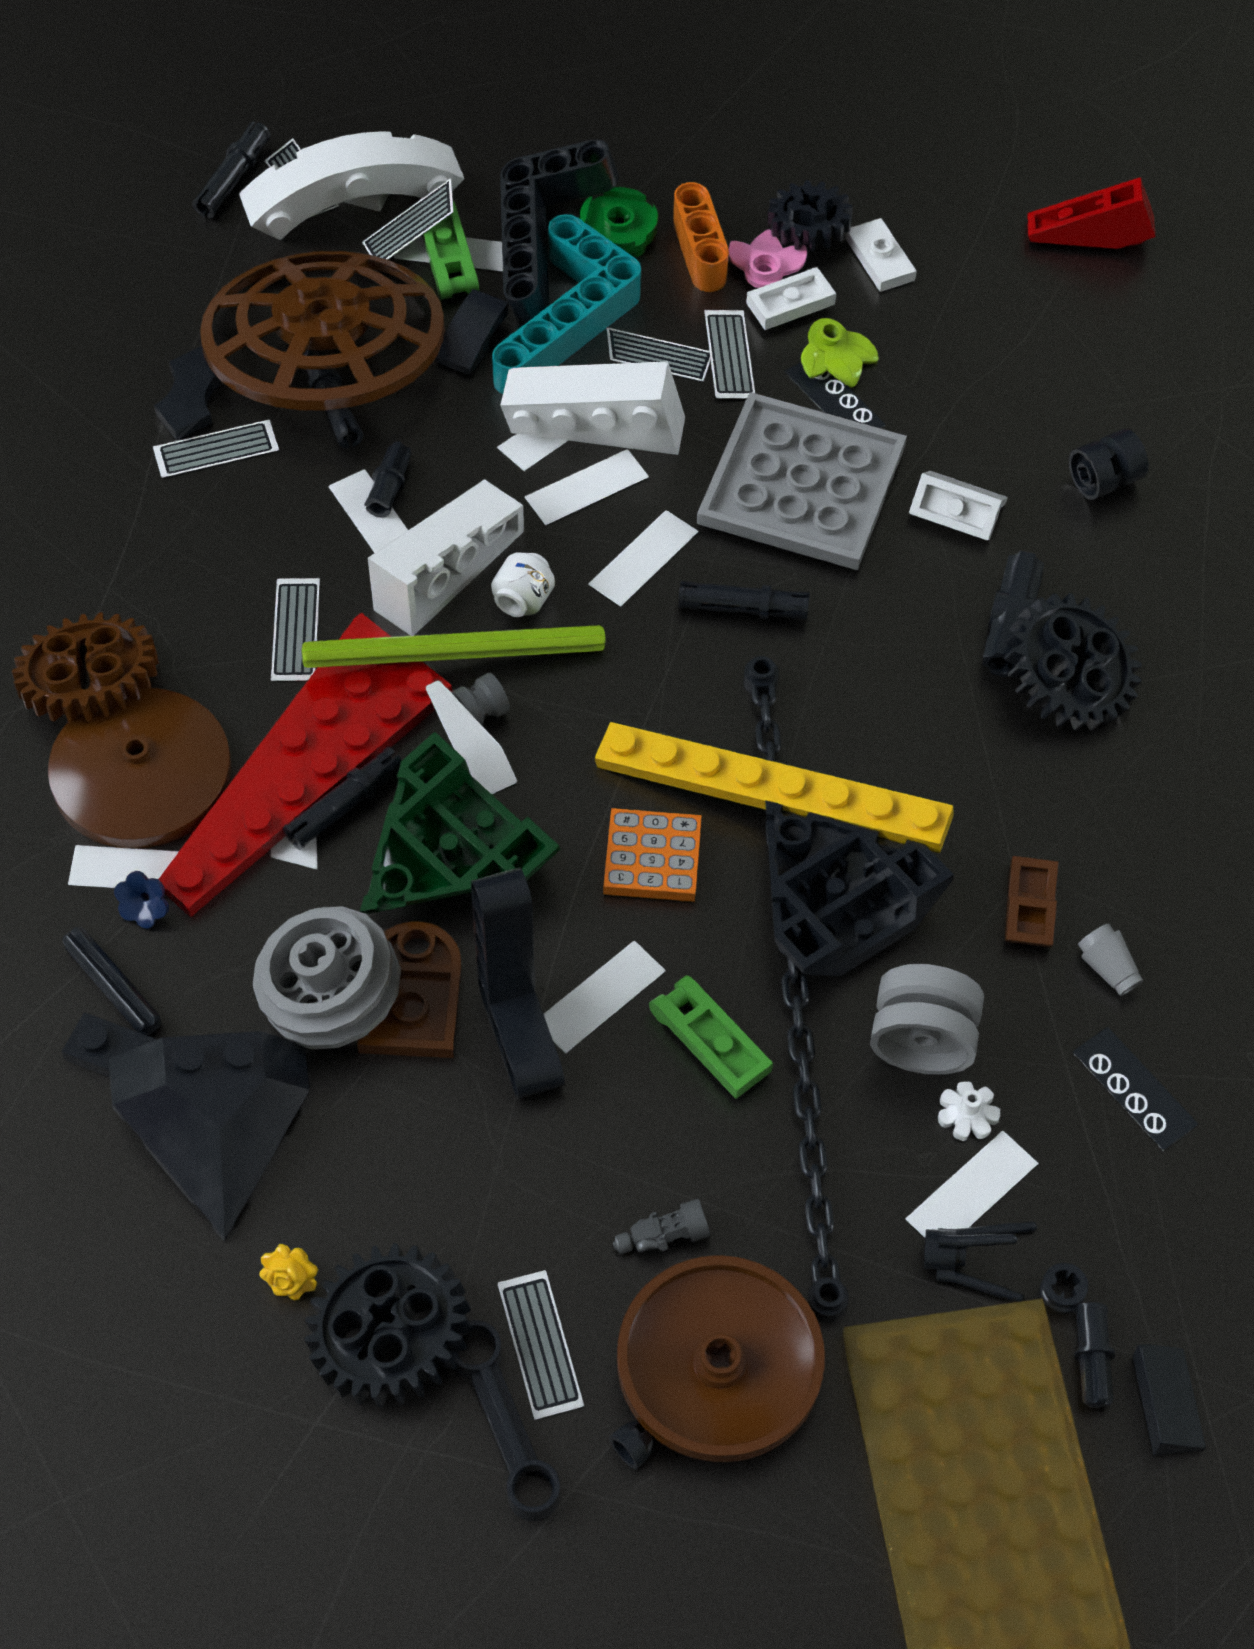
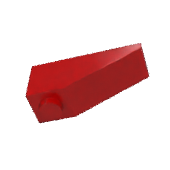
M1139 177L1029 212L1028 237L1030 242L1119 249L1128 245H1138L1156 237L1154 213L1142 179Z

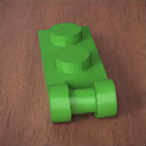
M453 201V213L422 234L440 300L451 299L452 294L466 292L469 295L472 289L479 291L476 270L457 208ZM461 272L462 276L453 278L448 276V274Z
M686 975L674 984L675 990L667 996L660 994L649 1002V1008L654 1017L661 1024L667 1025L735 1099L772 1072L773 1062L690 976ZM685 1005L692 1006L694 1009L686 1015L680 1011Z

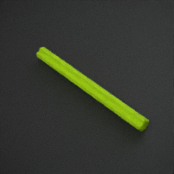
M596 625L308 641L302 644L301 656L304 667L316 668L593 652L604 649L606 637L604 628Z

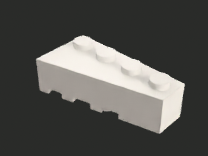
M484 479L368 557L374 611L410 636H414L524 532L523 505Z

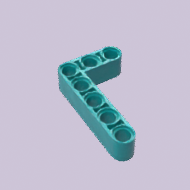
M559 215L549 222L548 250L550 261L579 283L495 347L492 354L493 383L495 389L501 394L504 392L509 369L560 365L605 330L606 327L632 309L640 300L641 265L637 259L573 215Z

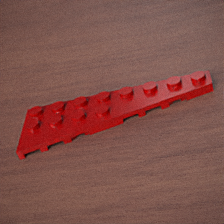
M360 613L354 618L339 640L391 636L363 613ZM423 661L317 667L158 880L162 882L165 888L164 894L189 917H192L285 837L282 829L285 824H289L344 782L350 770L353 768L361 769L383 752L386 747L391 748L429 716L435 708L426 691L427 685L441 681L450 692L452 691V685Z

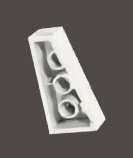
M668 362L509 369L500 405L511 433L675 455L679 454L685 422V415Z

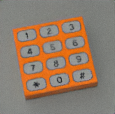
M611 808L603 895L695 902L702 815Z

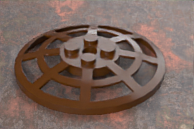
M318 251L274 259L234 278L210 301L202 318L200 333L203 354L210 369L221 382L235 392L256 402L279 408L333 410L373 402L395 393L418 378L428 369L439 353L444 339V315L441 302L434 290L420 276L406 267L384 258L363 253ZM313 270H337L331 278H307L303 273ZM374 270L388 273L408 284H394L390 279ZM356 273L372 279L381 286L361 289L349 282V280ZM285 277L292 284L279 294L260 293L269 285ZM261 279L259 282L253 285L246 293L236 294L241 289ZM404 296H424L429 301L431 324L427 334L405 324L407 307ZM389 297L393 300L394 313L392 318L370 312L369 301ZM238 306L235 317L238 334L217 347L212 331V322L217 312L221 308ZM251 306L272 307L271 318L251 327L248 322ZM369 326L384 330L374 340L361 347H357L354 342L366 332ZM275 331L284 342L290 345L287 351L284 352L269 346L259 338ZM398 336L419 346L416 352L403 363L376 377L372 375L365 361L387 348ZM247 346L261 358L279 364L280 367L272 384L242 372L226 358ZM339 348L341 352L325 356L304 355L306 350L318 351ZM349 365L357 381L355 384L331 388L290 387L297 368L331 369Z

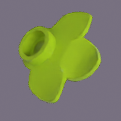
M829 318L819 319L811 325L808 332L809 344L801 354V363L809 378L818 377L828 371L839 381L851 388L856 386L862 373L863 364H874L879 360L878 352L868 338L860 333L846 331L842 324Z

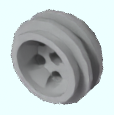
M343 906L310 909L289 918L272 933L256 959L252 986L259 1008L268 1017L271 1025L285 1039L294 1041L298 1045L309 1049L339 1048L365 1037L386 1018L399 993L401 968L393 946L387 940L384 931L368 915ZM362 960L359 971H352L353 965L357 961ZM311 999L318 1000L316 1003H306Z

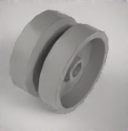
M907 964L890 969L881 976L876 1004L879 1012L875 1014L870 1046L874 1053L888 1064L906 1071L922 1074H950L965 1070L974 1063L977 1052L979 1032L976 1027L980 1023L984 1002V993L980 985L963 973L936 965Z

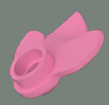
M770 229L761 233L750 245L740 241H731L729 245L730 261L733 265L744 271L747 282L756 288L780 281L784 276L798 272L804 266L807 257L805 245L799 250H795V245L783 248L777 237L771 235Z

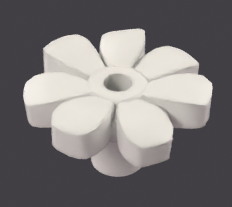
M960 1082L957 1085L956 1092L946 1089L942 1093L940 1104L946 1109L939 1112L938 1122L944 1128H949L955 1124L953 1136L961 1141L968 1139L971 1130L976 1138L983 1139L990 1134V1125L998 1123L1000 1109L989 1105L993 1100L994 1094L988 1087H982L977 1091L974 1090L971 1082Z

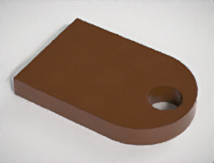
M419 921L397 924L384 931L387 940L393 946L401 968L399 993L386 1018L365 1037L358 1039V1053L454 1058L462 975L459 948L454 939L445 930L436 925ZM412 939H423L429 944L428 949L420 954L408 953L404 946Z

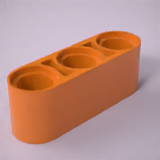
M695 182L681 184L674 192L673 226L694 286L701 291L715 292L722 289L727 282L728 246L707 188Z

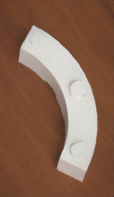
M366 132L333 138L296 152L297 159L280 168L275 165L268 168L255 178L239 195L250 226L281 240L307 218L343 201L378 194H403L424 198L450 178L453 191L464 180V176L452 148L446 144L415 134L409 139L392 137L391 132Z

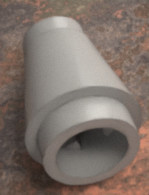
M1109 923L1097 928L1078 943V946L1083 951L1081 958L1115 989L1120 996L1133 990L1143 982L1120 930L1114 931Z

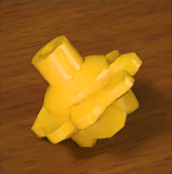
M279 1244L274 1252L262 1255L261 1263L264 1267L260 1271V1277L268 1283L276 1296H288L292 1300H298L305 1292L314 1291L317 1287V1281L314 1277L318 1273V1268L308 1260V1255L303 1249L294 1248L291 1251L287 1245Z

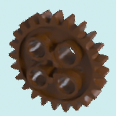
M99 612L94 620H88L85 614H81L76 623H72L69 619L64 618L63 627L59 629L51 625L46 626L48 635L34 634L32 638L35 645H23L21 647L23 656L14 658L17 668L12 670L15 680L14 685L19 699H23L26 709L34 707L36 716L40 717L48 712L51 721H56L65 714L68 723H72L78 715L84 714L88 722L91 721L94 712L100 711L103 716L108 717L110 714L109 707L114 705L124 710L126 708L124 702L126 698L139 700L141 697L138 688L146 689L151 687L149 677L157 676L158 673L155 665L159 664V659L151 634H147L144 625L136 627L133 618L122 623L120 614L117 613L109 620H105L103 612ZM84 645L86 646L88 652L85 655L86 668L89 674L90 686L88 689H86L84 680H86L85 664L82 657V647Z

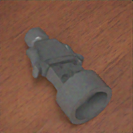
M699 1198L680 1204V1210L658 1217L657 1212L650 1214L648 1219H640L630 1228L632 1234L624 1232L615 1236V1241L612 1242L615 1251L618 1250L620 1254H625L633 1251L634 1246H636L638 1252L652 1249L665 1251L668 1249L667 1243L677 1238H691V1241L695 1242L710 1237L711 1234Z

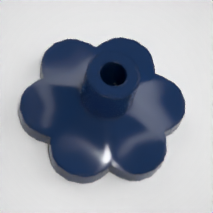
M141 871L131 872L127 875L125 881L119 882L114 888V895L120 902L118 911L121 917L127 921L135 920L142 928L152 927L157 919L164 917L169 911L168 902L163 897L165 888L162 882L156 878L148 879Z

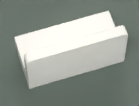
M927 471L921 475L909 514L988 541L991 538L1000 509L1005 506L1008 497L933 471Z

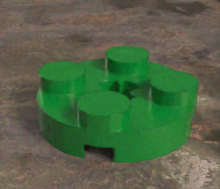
M613 187L611 190L604 192L603 196H599L593 201L592 196L585 200L580 210V220L633 257L644 254L646 246L654 240L657 233V209L654 204L652 208L646 202V196L635 189ZM617 218L624 219V223L617 224L613 222H615Z

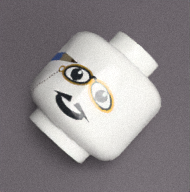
M517 552L507 557L495 575L491 588L495 603L503 612L513 617L530 616L540 610L555 586V579L548 562L542 556L536 553Z

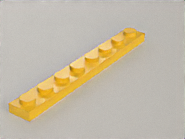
M610 722L594 758L597 768L765 810V800L783 805V811L805 817L808 812L879 831V837L902 844H905L907 839L925 844L930 851L940 853L954 816L953 805Z

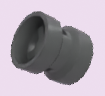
M489 672L477 678L475 685L471 686L470 689L461 686L451 691L456 699L481 725H483L485 717L492 716L498 718L510 710L508 698L497 678Z

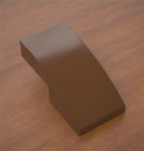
M1012 856L1007 893L1005 942L1052 948L1057 907L1055 894L1059 861Z

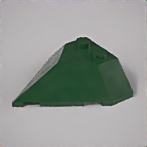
M434 732L401 761L397 775V789L393 803H390L371 869L373 872L368 894L364 895L360 912L371 914L471 893L472 880L521 867L527 881L561 849L529 817L521 822L473 778L466 760Z

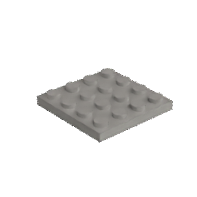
M750 392L698 510L697 524L858 570L905 449L907 436Z

